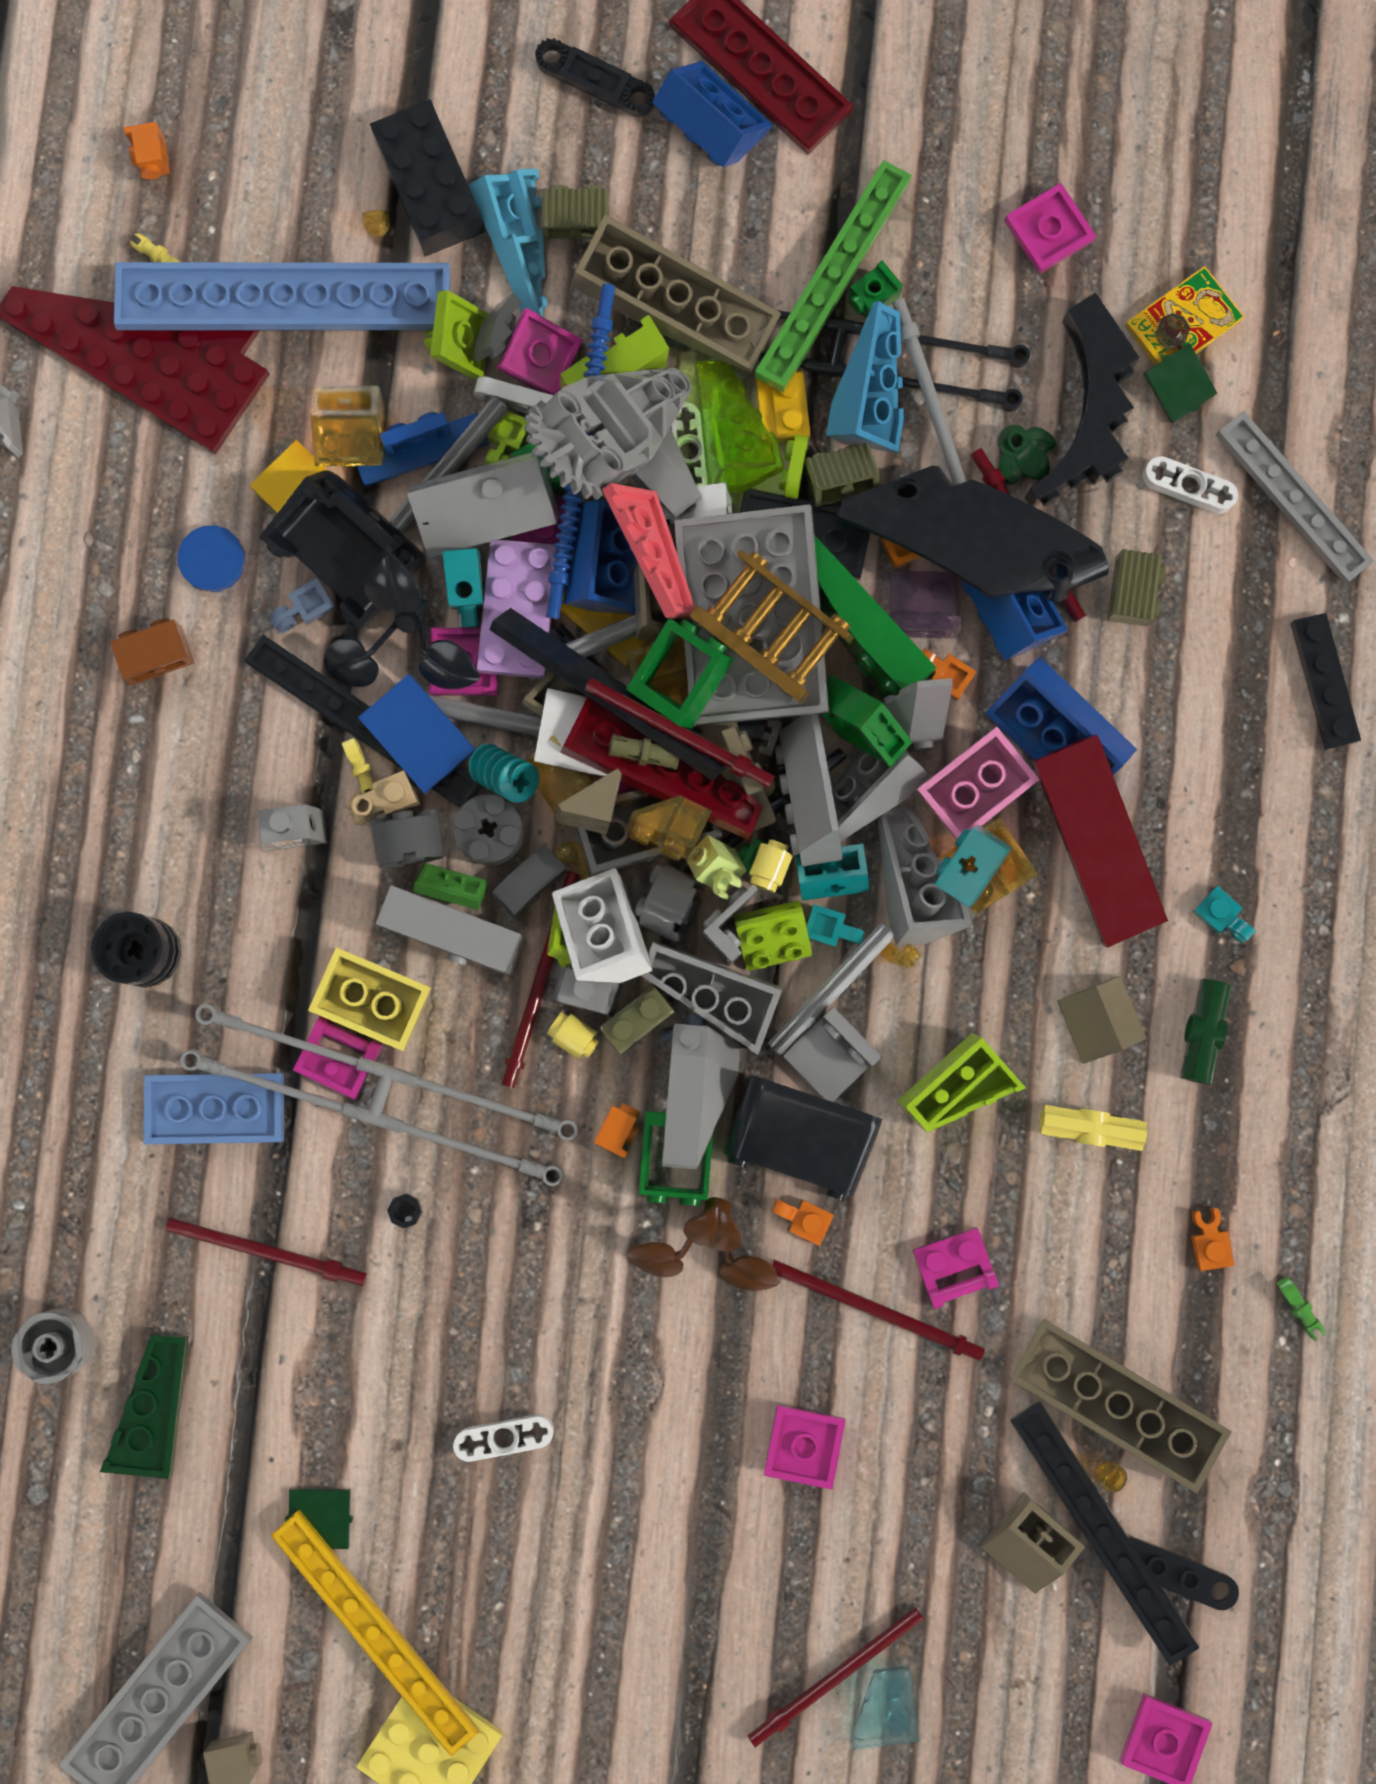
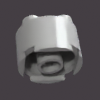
M55 1308L36 1314L23 1323L12 1340L11 1353L13 1362L21 1373H24L36 1383H56L79 1372L89 1363L94 1347L93 1332L85 1316L80 1312L66 1308ZM50 1341L56 1343L57 1350L56 1348H50Z

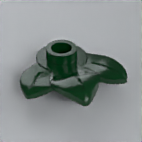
M1010 425L1002 429L997 439L998 449L1002 453L998 467L1006 479L1005 481L1009 485H1013L1022 474L1033 480H1041L1047 476L1050 471V464L1046 453L1056 446L1054 437L1039 427L1025 430L1019 425ZM1012 436H1016L1018 438V447H1014L1012 445Z

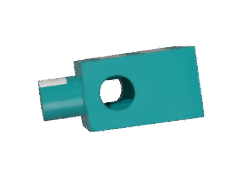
M477 548L442 551L448 605L452 609H458L459 628L479 626L478 607H483L485 596L482 554ZM468 585L471 586V595L467 598H462L461 589Z

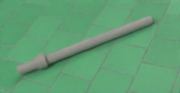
M898 299L892 302L895 310L900 312L901 342L907 346L955 486L966 482V478L918 340L920 336L916 322H912L905 299Z

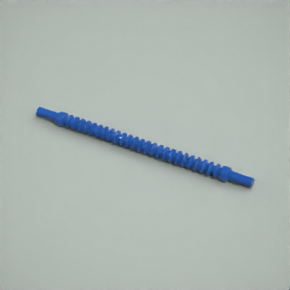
M602 284L597 317L592 319L591 329L594 333L590 334V338L593 342L588 344L591 352L586 354L590 361L585 363L588 371L583 373L586 378L602 375L601 371L605 370L602 362L607 360L604 352L609 350L605 343L610 341V337L607 334L612 332L613 321L610 319L615 286L612 284ZM591 432L588 434V436H594V433ZM570 484L564 487L567 495L562 497L565 505L560 507L564 513L559 515L562 524L557 525L561 532L556 534L559 542L554 544L557 552L552 554L556 561L551 563L554 570L549 572L548 577L551 588L546 618L559 620L564 587L569 585L570 575L567 574V570H570L572 567L568 565V562L573 560L570 551L575 550L571 543L576 541L573 533L578 531L575 523L580 521L576 514L581 512L578 504L583 502L580 498L582 492L579 491L576 495L573 494Z

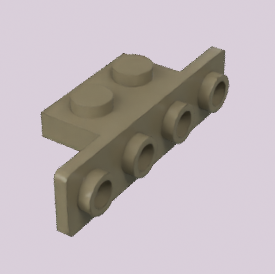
M737 722L701 725L708 741L736 756L742 754L752 760L749 753L753 749L752 743L746 730L740 731ZM752 760L751 764H753V765L759 767L760 769H762L761 766H760V764H759V762L753 763V760ZM727 767L721 775L727 780H733L746 791L747 795L752 796L763 806L753 832L775 823L776 817L763 785L746 776L740 778L731 773V768Z

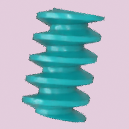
M486 743L480 745L470 757L469 774L472 779L479 785L510 802H523L530 798L538 788L540 780L537 768L524 759H520L518 756L512 755L510 752L494 744Z

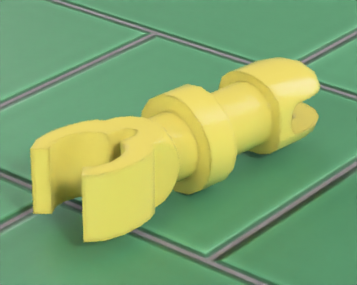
M140 233L134 234L141 239L138 245L130 240L131 246L141 254L149 256L151 262H180L169 255L165 247L154 245L150 239Z
M352 738L342 742L346 756L353 766V770H351L353 778L357 777L361 786V794L374 790L373 781L369 773L372 769L370 764L365 763L358 740Z

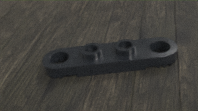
M546 38V41L542 40L541 44L537 45L535 51L536 64L543 73L632 116H646L653 110L654 104L652 102L655 98V93L648 82H643V80L631 76L630 73L574 46L572 48L560 40H556V38ZM548 51H557L561 58L556 63L553 62L551 64V62L547 63L546 60L544 61L543 56ZM636 92H642L648 97L646 103L644 102L640 106L638 104L634 105L629 99Z
M1127 1534L1162 1588L1217 1610H1227L1236 1604L1239 1597V1589L1236 1582L1229 1575ZM1218 1582H1225L1228 1585V1595L1223 1600L1213 1599L1211 1595L1212 1587Z

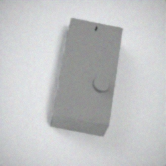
M531 452L413 484L407 495L428 558L443 554L442 551L460 550L557 524L560 511L547 468L541 467L539 464L543 458L533 455Z
M390 885L376 921V925L386 930L447 952L446 959L465 966L467 961H471L508 976H512L525 942V938L517 932Z

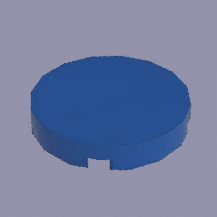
M217 525L202 526L191 531L182 540L178 550V567L182 576L194 588L201 591L221 592L232 587L243 574V567L246 561L245 551L239 539L228 529Z

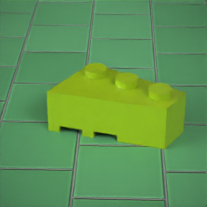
M650 315L641 319L643 327L628 337L620 333L613 338L616 345L607 352H604L607 360L602 362L605 366V370L601 371L602 375L666 368L669 347ZM587 356L560 374V389L586 378L583 373L588 371L585 363L589 362L590 359Z
M971 1033L896 1102L918 1127L926 1132H930L966 1116L968 1112L984 1105L988 1106L995 1103L997 1099L1013 1092L1017 1093L1026 1089V1087L982 1037Z

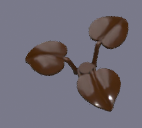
M718 1197L708 1198L705 1201L703 1213L689 1219L684 1224L683 1232L688 1239L681 1250L675 1252L673 1247L666 1243L649 1242L634 1246L625 1252L627 1259L641 1270L654 1276L671 1277L682 1272L684 1264L680 1259L686 1255L692 1243L700 1246H708L711 1249L716 1248L720 1251H725V1259L728 1264L720 1267V1274L725 1281L737 1288L760 1291L773 1288L781 1282L775 1268L764 1259L754 1256H740L735 1259L732 1256L731 1251L740 1248L742 1236L737 1225L730 1217L732 1205L727 1200Z

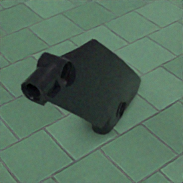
M929 466L843 499L838 513V520L868 531L927 559L975 587L989 598L1040 591L1045 599L1059 602L1069 596L1071 587L1085 585L1107 576L1109 573L1108 562L1102 547L1087 536L1042 510L976 480L971 479L953 486L939 466Z

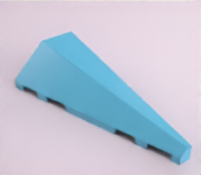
M518 169L509 174L485 175L468 184L486 230L511 289L522 303L519 306L521 313L524 308H528L544 317L543 309L547 307V297L542 296L541 281L546 277L543 232L538 227L537 210L541 208V198L536 197L535 181L539 179L538 169Z

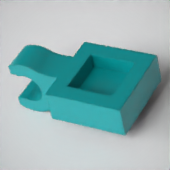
M1216 886L1192 911L1216 934L1221 933L1226 928L1241 943L1247 941L1256 932L1251 925L1237 917L1243 908L1219 886Z
M813 904L806 926L809 939L832 947H836L838 938L860 945L866 931L844 925L846 914Z

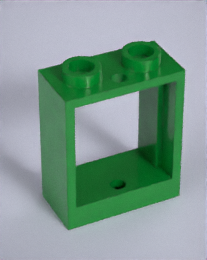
M669 618L626 690L676 725L692 729L735 658L725 652L728 646L712 636L707 640L698 634L701 628L685 618L681 622ZM679 636L711 657L683 705L650 684Z
M830 674L826 679L829 712L820 714L841 739L891 767L909 747L912 740L882 702Z
M646 1111L639 1195H646L645 1201L666 1203V1197L680 1198V1204L700 1206L701 1200H708L713 1135L702 1157L700 1189L649 1185L653 1126L665 1127L666 1112Z

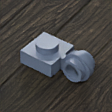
M315 578L288 594L294 606L290 609L287 606H281L272 611L269 615L271 618L270 625L274 630H278L279 633H285L297 625L295 618L298 615L301 616L307 626L333 611L335 607L318 579Z

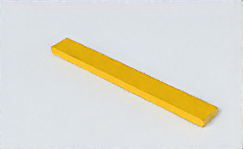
M300 1510L294 1513L270 1535L451 1757L479 1732L480 1729Z

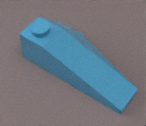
M879 301L873 302L831 403L826 436L847 445H863L866 442L869 444L870 449L897 453L899 451L904 422V409H898V388H903L902 377H897V358L901 355L900 312Z

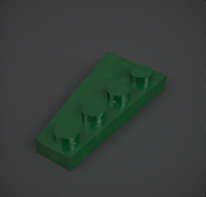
M161 1333L151 1334L135 1376L134 1386L124 1405L123 1415L118 1428L115 1429L110 1443L111 1447L106 1459L103 1461L100 1472L163 1479L172 1477L189 1336Z

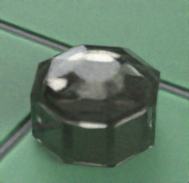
M1171 313L1160 319L1154 335L1160 346L1174 349L1184 344L1190 326L1184 316Z

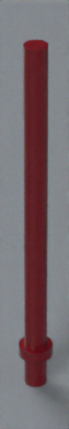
M567 871L562 888L577 883L580 874ZM551 926L510 1058L506 1057L504 1063L507 1065L501 1085L515 1088L520 1069L524 1070L526 1063L523 1062L554 962V958L547 955Z
M775 1259L772 1263L778 1276L950 1348L953 1350V1354L957 1356L964 1354L978 1361H981L985 1348L967 1341V1337L960 1334L958 1337Z

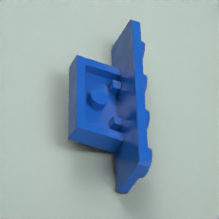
M429 412L420 416L416 422L407 425L398 423L387 428V432L380 434L384 445L356 454L354 457L364 485L369 487L438 463L479 413L447 423L444 412L439 414ZM487 436L483 439V441L478 445L476 449L487 446L489 444Z

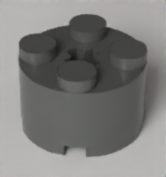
M499 795L476 796L468 800L454 817L453 831L456 843L461 851L472 861L485 866H500L512 860L519 852L525 833L523 821L515 807ZM490 824L492 827L497 826L493 830L495 836L489 838L486 834L481 835L485 831L484 826Z
M436 809L421 811L417 813L418 816H413V811H401L393 813V820L391 821L389 817L370 820L378 867L381 869L408 866L407 864L417 862L422 864L444 858V846L438 811Z
M657 865L649 881V884L653 886L648 896H642L639 900L635 915L639 916L640 927L675 943H679L681 938L678 933H687L702 900L696 897L698 889L705 891L706 885L697 881L693 875L675 867L666 865L663 868Z

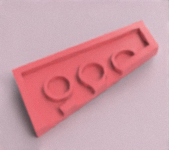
M610 483L602 491L665 617L689 620L691 618L689 615L695 609V605L657 492Z

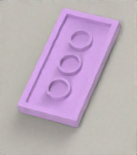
M509 540L490 541L477 671L479 673L542 679L545 676V667L489 629L495 618L509 608H512L547 633L550 632L551 619L546 618L551 588L548 577L549 572L554 570L551 563L556 561V558L552 556L553 553L557 552V548L554 545Z

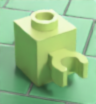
M706 835L685 858L695 879L713 888L714 894L725 900L730 898L727 891L733 885L738 888L741 886L740 877L747 871L734 848L709 835Z

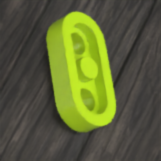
M796 434L794 441L788 440L785 460H789L790 465L789 470L782 469L779 489L785 490L784 497L798 499L809 436Z

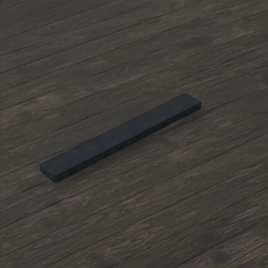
M509 608L492 621L489 629L491 632L710 780L714 781L727 768L724 764L586 691L585 687L590 678H593L662 715L626 690L627 686L512 608ZM686 728V729H688V730L694 732L695 734L699 735L698 733H696V732L693 731L692 729Z
M264 634L261 636L244 660L247 665L401 768L358 718L370 708L369 705ZM458 766L432 790L458 808H461L468 800L477 795L482 786L476 783L468 772Z
M1040 1400L1010 1419L1011 1423L1169 1666L1200 1648L1199 1643Z

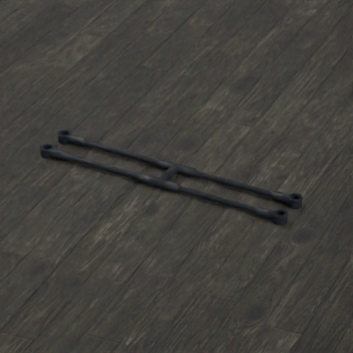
M777 310L781 313L779 319L786 320L791 313ZM829 317L822 328L834 331L829 361L806 358V360L802 361L799 368H804V371L843 377L847 367L846 364H842L847 333L860 335L865 323ZM662 335L668 347L670 348L672 347L682 350H688V348H690L665 335ZM924 335L918 337L921 344L984 354L987 358L1009 361L1015 368L1024 367L1030 357V351L1024 345L1008 348L991 344L982 346ZM761 352L758 360L762 361L766 353ZM1014 353H1022L1025 359L1017 360ZM902 377L903 386L921 389L917 379ZM933 382L937 392L977 398L979 402L1002 405L1003 409L1008 412L1016 411L1023 400L1021 392L1017 389H1009L1006 392L983 388L975 390ZM1007 397H1015L1017 404L1008 403Z

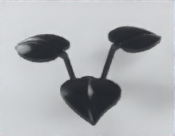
M391 552L387 553L381 562L369 572L365 579L364 590L368 599L377 608L385 611L394 609L396 613L394 622L369 650L366 651L358 639L341 638L331 644L323 660L326 671L332 677L350 686L365 687L372 684L379 673L377 662L370 656L375 654L397 628L405 633L419 630L420 653L425 657L420 661L418 668L422 676L429 683L443 689H461L474 684L481 677L469 655L458 644L449 640H436L429 645L428 649L426 648V628L428 624L423 620L428 613V604L421 597L419 588L411 574Z

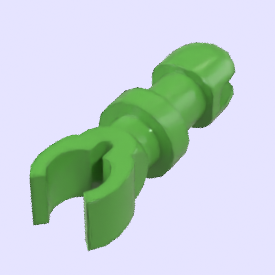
M1287 1276L1276 1284L1292 1306L1291 1313L1295 1318L1301 1320L1308 1336L1313 1340H1317L1313 1333L1315 1328H1318L1321 1334L1325 1336L1323 1325L1311 1312L1312 1305L1308 1300L1304 1301L1292 1280Z

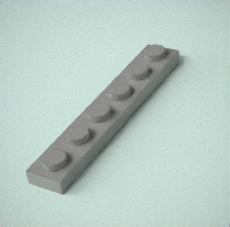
M1245 411L1241 412L1217 432V438L1345 585L1374 562L1371 556Z

